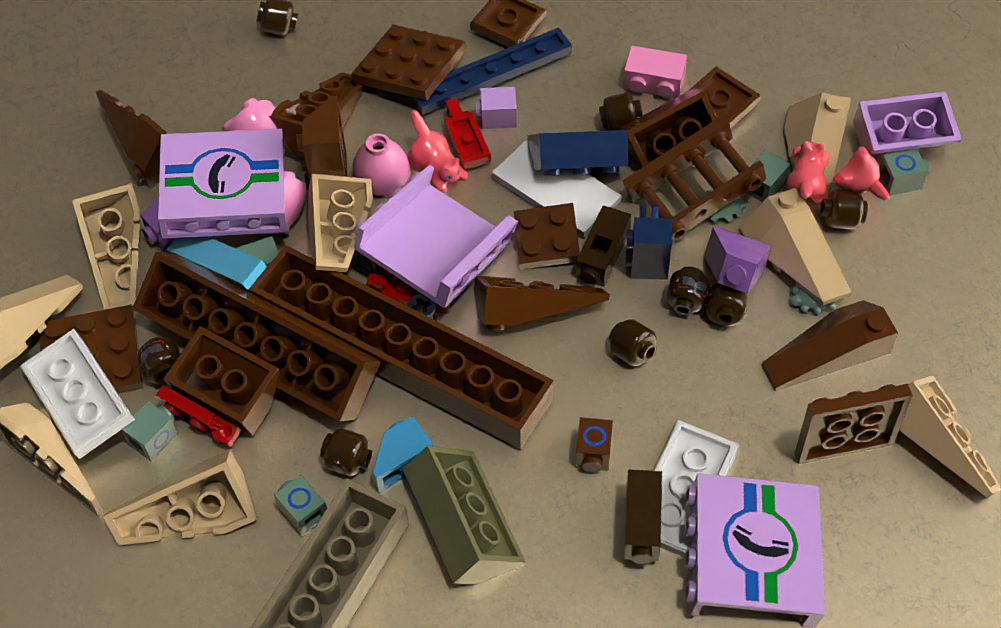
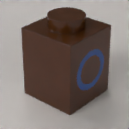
M580 417L576 468H583L588 472L609 471L613 420Z

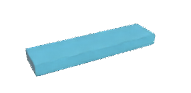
M208 236L175 238L166 249L169 253L177 254L246 290L253 285L267 267L261 259Z

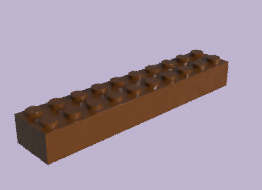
M287 245L283 247L249 289L250 293L379 359L381 363L376 374L519 449L523 447L554 401V380L341 272L316 270L313 258Z

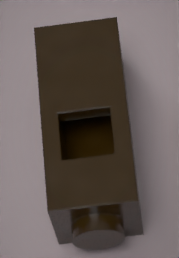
M605 205L602 206L576 260L577 279L590 285L595 284L605 287L627 240V230L631 228L632 214Z
M628 469L624 559H630L635 563L646 564L659 560L661 548L662 471Z

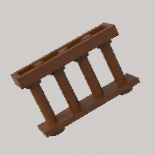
M722 115L624 179L623 184L633 203L640 199H645L651 208L652 205H658L659 218L672 219V241L681 239L688 230L746 192L760 187L767 178L764 165L760 160L749 167L729 143L733 136L729 122ZM715 150H720L739 173L723 183L704 159V157ZM690 166H695L713 189L712 192L699 200L679 176L681 172ZM666 182H670L688 205L686 209L675 216L670 213L654 192L655 189Z

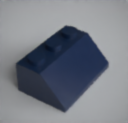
M627 130L527 135L534 169L544 170V176L562 175L561 169H573V174H591L590 168L601 167L602 173L619 172V166H629Z

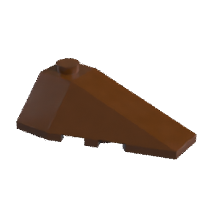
M342 72L320 83L319 89L311 93L307 90L300 93V98L293 102L288 99L281 102L269 117L275 123L277 129H282L283 141L292 152L301 155L304 152L298 153L297 134H302V121L328 98L338 95L342 126L344 128L367 86L354 83L351 74Z
M98 90L96 95L100 107L130 167L128 168L130 175L136 182L140 183L142 181L152 189L159 184L161 134H167V132L147 115L142 113L137 116L131 106L123 107L118 99L102 90Z
M475 277L477 317L483 324H486V328L492 330H504L505 326H516L608 301L610 294L604 289L596 287L561 284L559 289H554V285L544 283L543 281H533L529 283V286H524V283L515 281L516 278Z
M862 300L833 310L763 361L762 367L774 390L778 391L890 354L898 331L883 307Z

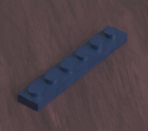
M558 27L450 71L428 100L411 98L422 115L445 106V101L454 98L460 100L481 91L480 88H489L572 53V44Z

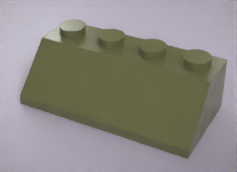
M427 446L403 469L409 482V487L414 493L421 509V514L429 527L434 544L440 552L446 566V571L453 584H479L519 568L526 563L474 451Z

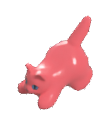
M413 110L411 117L418 136L411 144V150L408 152L409 163L418 172L423 171L428 165L434 167L431 178L433 186L442 193L447 192L449 182L465 181L468 178V173L460 166L459 159L454 158L449 151L446 138L437 131H430L420 114Z
M805 141L801 146L793 149V171L787 177L783 192L796 188L804 199L810 197L815 204H821L822 199L827 198L828 184L824 171L829 163L830 154L827 150H824L823 144Z
M863 146L854 153L849 162L833 177L835 183L844 186L849 191L858 193L870 191L882 200L889 199L887 190L879 182V164Z

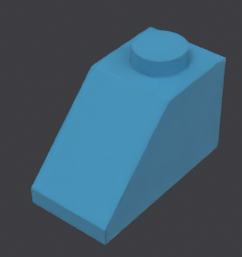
M413 416L404 421L395 422L384 432L373 471L375 487L379 493L405 479L406 475L403 469L427 446H434Z

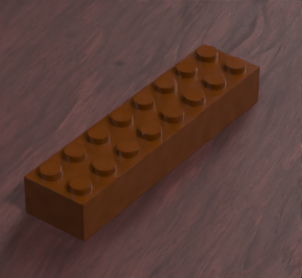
M155 252L132 310L188 340H191L197 329L201 326L280 369L277 388L338 421L355 420L381 363L379 359L174 253Z

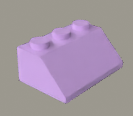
M946 91L861 101L858 104L853 119L859 145L865 147L872 154L956 144L962 140Z

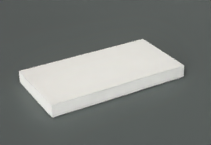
M527 139L492 172V179L536 208L573 203L577 234L584 239L590 233L602 206L615 208L621 202V195L589 174H573V169H561L562 175L544 176V170L534 169Z
M75 329L69 331L20 366L73 453L79 459L135 420Z
M680 420L677 421L654 471H662L661 548L684 558L686 557L687 548H691V537H686L685 534L686 520L688 516H691V506H686L685 502L687 486L693 484L697 473L727 476L737 454L738 443Z

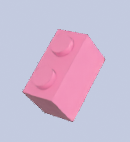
M631 45L624 71L623 89L669 98L680 96L686 72L687 55Z

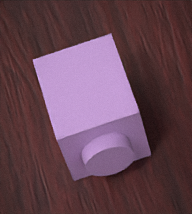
M515 87L480 88L481 100H475L476 118L482 117V128L517 127Z

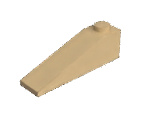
M820 93L789 106L783 132L787 141V154L791 162L792 171L793 149L801 146L803 142L821 143L824 145V150L829 152V163L824 171L828 184V198L831 192L851 98ZM810 197L804 199L808 206L820 209L821 204H815Z
M312 174L306 202L307 221L315 269L347 272L355 252L354 245L357 236L355 235V229L363 219H367L372 207V181L366 178Z
M131 183L72 200L104 310L131 304L134 306L136 301L141 212Z
M796 188L767 197L739 226L738 231L742 236L771 245L772 248L768 260L773 263V268L779 273L782 271L796 280V286L824 306L851 296L852 292L809 206Z
M64 275L0 298V369L18 357L28 347L25 341L34 332L40 334L47 327L44 322L50 315L60 313L84 288L80 282L69 275Z
M928 376L909 383L908 385L913 396L899 430L987 498L1000 491L1001 487L983 455L977 450H972L969 446L971 443L970 437L972 436L966 427L959 425L953 418L952 414L957 412V410L934 376Z
M28 402L1 407L0 433L7 445L99 517L103 510L54 427V420L49 412L44 408L37 410Z
M231 449L194 465L105 513L103 518L117 544L127 545L159 541L161 538L182 536V538H191L196 534H226L255 521L257 516L245 476Z

